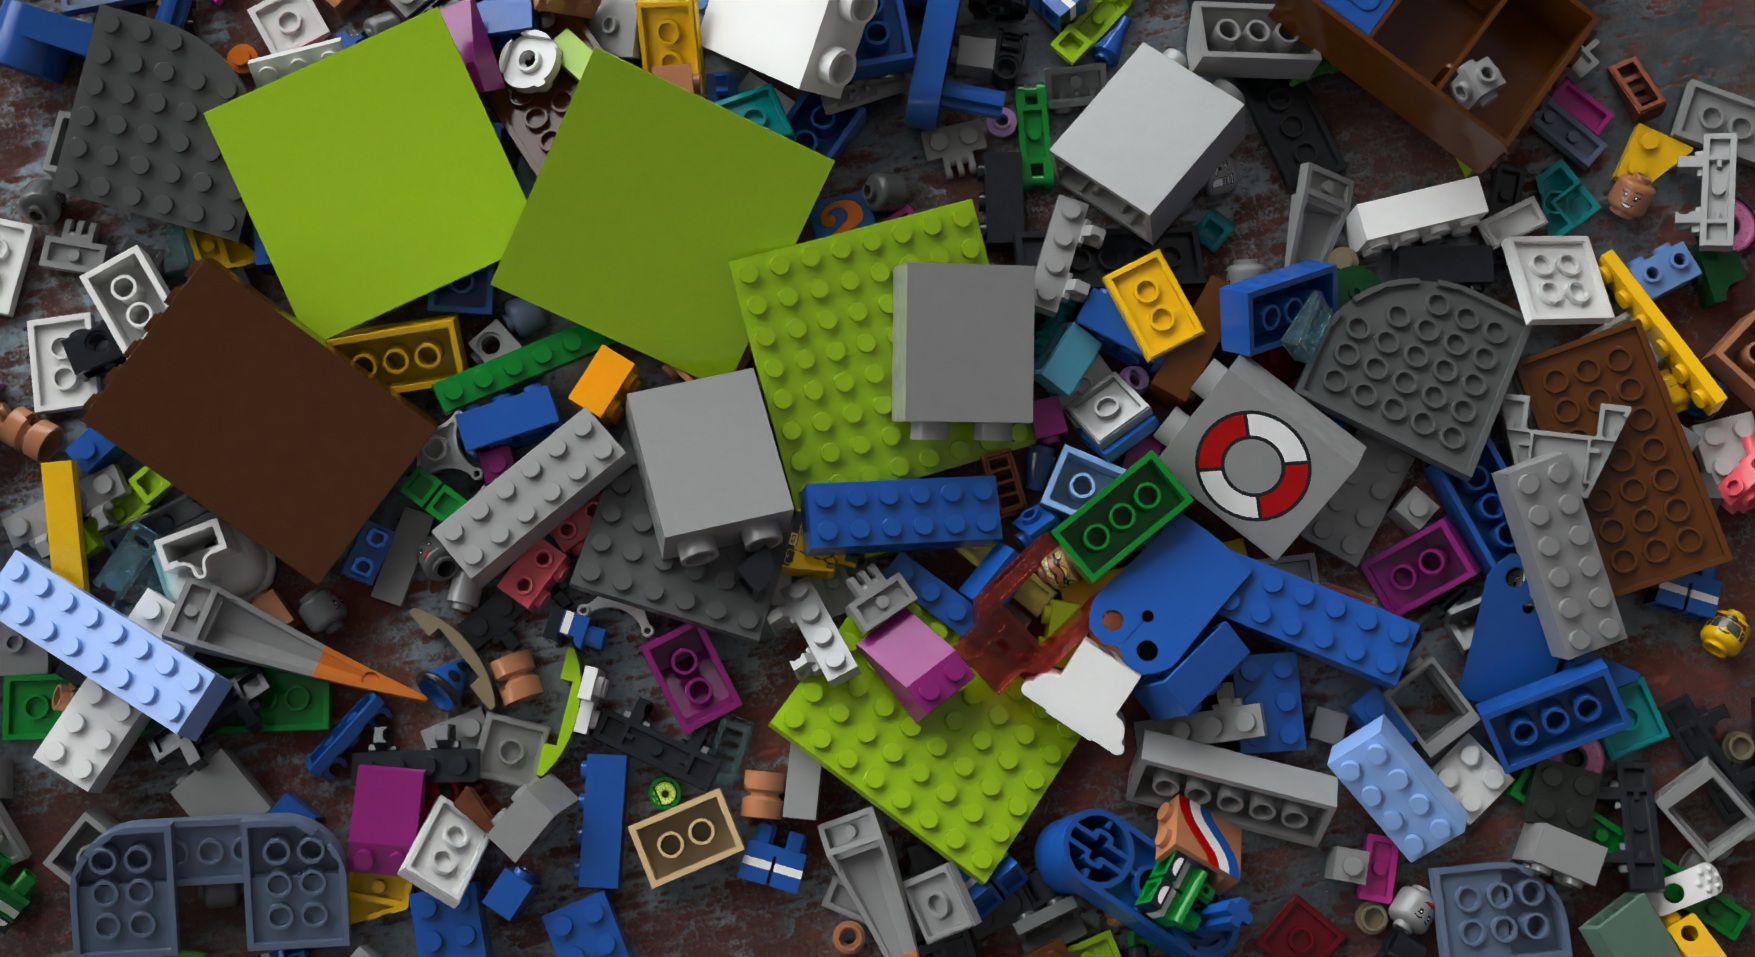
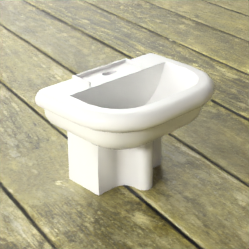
M217 517L155 540L154 544L157 551L155 555L151 556L165 596L175 603L188 576L220 586L250 603L252 602L251 598L255 594L270 587L277 568L275 555L225 520ZM209 543H216V545L205 548V546Z
M1085 636L1063 671L1050 668L1039 672L1036 676L1027 677L1024 680L1021 691L1026 697L1045 708L1046 713L1087 740L1091 741L1092 739L1111 753L1121 755L1124 752L1126 721L1119 709L1141 678V674L1124 663L1123 659L1116 652L1102 647Z

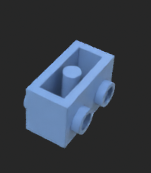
M1683 241L1674 246H1671L1669 242L1652 251L1654 256L1646 260L1643 256H1640L1625 265L1652 301L1692 282L1702 274L1701 269Z

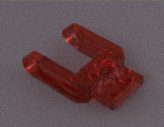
M1048 532L1035 539L973 599L974 625L952 645L957 653L997 695L1022 672L1047 673L1091 631L1089 629L1090 610L1092 602L1099 592L1081 605L1041 645L1009 609L1001 605L1041 567L1039 563L1055 546H1059ZM1107 611V612L1104 614L1103 618H1104L1110 611Z

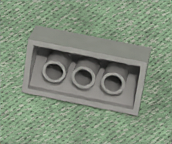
M1194 1L1192 4L1186 52L1189 70L1198 76L1308 80L1322 61L1321 53L1315 48L1312 50L1301 42L1297 35L1296 37L1281 27V23L1277 24L1268 17L1276 4Z

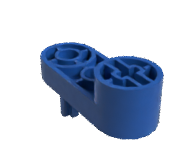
M3 0L0 8V65L42 80L63 85L71 57L85 61L94 25L19 1ZM161 0L155 20L184 30L192 0Z
M903 0L904 6L926 10L907 102L905 126L935 132L940 109L1001 120L1006 92L946 81L962 0Z
M1087 809L1057 819L1046 825L1038 835L1034 848L1035 867L1044 883L1053 891L1066 897L1071 895L1082 896L1172 957H1222L1229 953L1237 942L1240 927L1249 925L1253 919V914L1247 911L1250 903L1242 897L1233 899L1227 891L1220 896L1214 894L1212 900L1205 906H1200L1194 901L1191 909L1198 913L1202 920L1197 929L1192 932H1185L1176 926L1165 928L1136 908L1134 904L1141 893L1140 877L1143 875L1147 881L1151 880L1149 876L1157 863L1155 860L1156 844L1153 839L1117 815L1104 809ZM1207 876L1205 881L1209 883V877Z

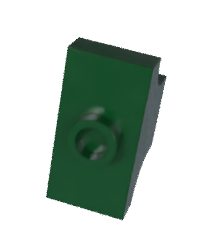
M1699 243L1688 249L1702 271V274L1690 283L1696 288L1703 310L1715 308L1727 300L1728 288H1732L1746 280L1737 250L1729 252L1699 251Z

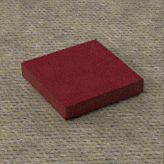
M1294 892L1253 943L1269 957H1331L1347 936Z

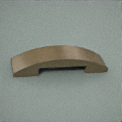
M412 608L409 611L410 615L425 633L433 639H436L443 633L476 672L479 678L470 687L490 711L497 712L501 708L498 689L494 677L479 651L474 648L459 630L449 623L423 610Z

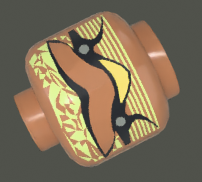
M1058 548L1049 553L1044 559L1041 558V565L1037 567L1042 582L1044 584L1049 583L1057 590L1071 586L1083 579Z

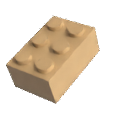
M722 788L708 792L628 826L652 889L746 850Z

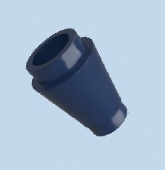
M1031 444L1030 451H1026L1025 488L1043 492L1057 457H1054L1056 449Z

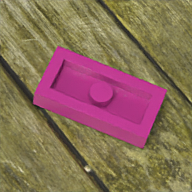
M1365 833L1363 851L1370 852L1366 885L1358 884L1356 898L1392 904L1399 848L1387 836Z

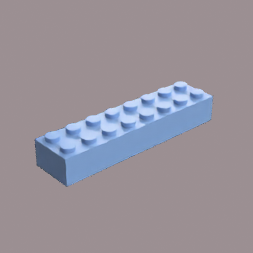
M17 550L0 572L1 622L174 733L197 741L234 683L44 564Z

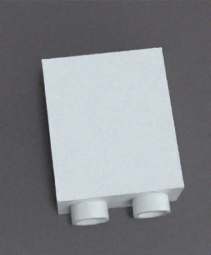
M709 0L701 24L702 46L797 89L840 99L844 86L854 76L856 70L855 54L865 25L873 18L876 12L878 0Z

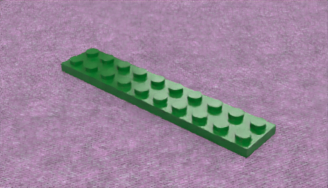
M248 667L210 669L230 680ZM263 667L275 692L260 701L263 708L257 712L260 714L266 727L258 733L332 730V682ZM57 674L4 675L2 741L44 740L63 713L52 708L55 688L58 684L68 685L69 682ZM151 719L139 737H144L162 724ZM241 719L238 722L231 720L212 734L251 732L246 729L247 722Z

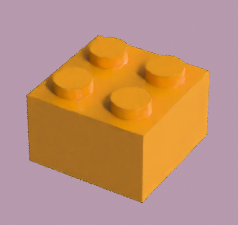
M602 344L568 399L578 412L586 407L602 426L608 430L612 423L616 425L621 420L625 412L623 406L626 403L627 394L640 390L642 386L640 379L642 377L635 363Z

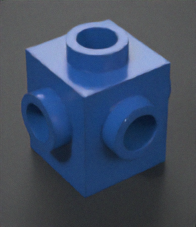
M1036 504L1032 508L1023 511L1021 516L1012 522L1018 533L1015 535V539L1024 551L1031 550L1044 559L1057 548L1048 537L1049 533L1061 524L1059 517L1052 510L1046 511Z

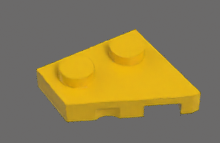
M1638 123L1633 129L1611 180L1616 181L1620 175H1633L1635 171H1638L1650 177L1652 183L1677 164L1678 156L1689 155L1693 151V147Z
M185 227L195 260L214 258L227 269L231 267H244L246 270L256 267L255 252L243 240L241 243Z
M350 872L351 924L365 920L369 921L382 915L409 909V894H413L415 885L401 876Z

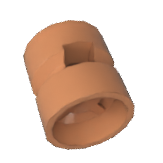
M23 406L14 409L7 416L0 429L1 442L18 451L22 449L24 455L39 463H45L50 460L58 451L64 438L63 428L47 419L41 420L40 415Z
M529 649L506 655L490 663L495 681L502 682L499 692L505 707L524 703L545 693L539 675H535L532 672L536 665Z
M745 770L744 789L749 793L742 798L740 816L782 820L784 801L779 798V795L785 792L787 774Z

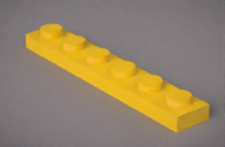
M1613 249L1602 254L1597 264L1604 285H1607L1613 292L1617 304L1622 309H1626L1633 320L1640 318L1645 334L1652 343L1655 353L1660 358H1664L1672 369L1675 379L1679 383L1685 384L1691 393L1694 404L1698 408L1703 409L1708 416L1719 411L1728 399L1726 394Z

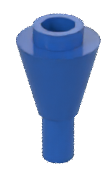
M1125 15L1121 16L1115 28L1091 49V55L1096 63L1104 62L1106 63V68L1118 65L1125 38L1124 35L1132 23L1131 18Z

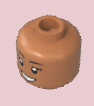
M1635 171L1633 175H1620L1607 196L1608 202L1611 205L1609 209L1618 216L1628 220H1632L1633 217L1643 216L1656 196V190L1650 185L1652 179L1638 171Z

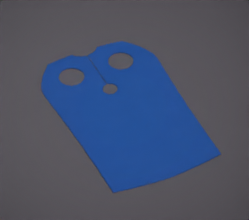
M1179 513L1125 569L1095 596L1089 615V629L1105 646L1111 645L1117 649L1119 648L1123 657L1122 661L1139 674H1155L1168 670L1179 661L1204 627L1251 573L1219 539L1187 516ZM1110 610L1118 611L1124 619L1122 627L1115 631L1108 630L1102 621L1104 614ZM1149 610L1154 614L1153 621H1143L1142 613ZM1142 641H1152L1157 646L1158 655L1152 661H1144L1138 656L1137 646Z
M1510 553L1500 560L1488 573L1485 581L1476 625L1459 685V691L1462 695L1477 703L1555 674L1560 658L1551 656L1533 599L1529 595L1530 590L1526 576L1523 584L1519 587H1511L1506 583L1505 576L1510 568L1519 567L1524 571L1519 554ZM1526 602H1531L1534 605V610L1526 614L1523 611V605Z

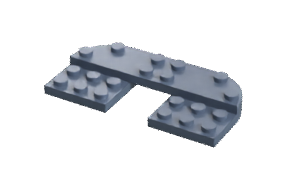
M294 813L140 819L118 824L106 830L91 843L73 870L69 888L74 957L179 956L181 952L177 886L244 883L247 951L350 946L352 942L349 897L350 872H348L347 855L339 840L329 829L314 819Z
M1496 861L1428 868L1431 896L1434 901V920L1439 957H1573L1569 923L1564 905L1552 885L1547 884L1535 874V871L1520 864Z

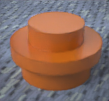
M239 44L229 51L227 62L234 68L237 74L248 75L251 74L248 61L259 58V56L250 45Z

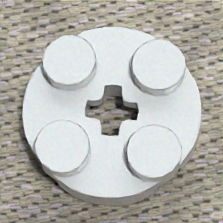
M526 30L521 32V37L515 41L509 40L504 46L499 58L500 72L503 73L504 80L516 91L522 93L548 91L560 70L562 50L542 31ZM535 56L534 64L528 67L525 64L526 60H531Z

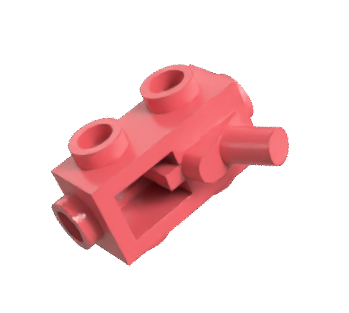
M1753 435L1741 439L1747 456H1744L1739 461V465L1717 486L1722 497L1720 504L1732 515L1737 511L1744 514L1747 510L1755 507V437Z

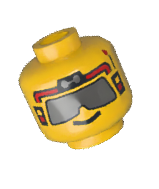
M1729 609L1728 611L1717 610L1715 619L1708 620L1700 631V638L1703 641L1702 646L1704 649L1719 658L1736 656L1751 635V629L1745 622L1746 617L1734 609Z

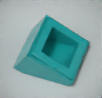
M1212 207L1197 225L1199 242L1215 253L1236 228V224Z

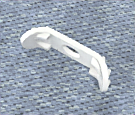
M1704 862L1664 878L1665 887L1668 884L1676 883L1683 888L1684 897L1680 902H1668L1663 893H1646L1659 917H1662L1722 892L1723 884L1717 869L1712 864Z

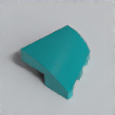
M1560 159L1536 178L1542 203V212L1549 222L1546 224L1547 236H1566L1603 209L1563 159Z

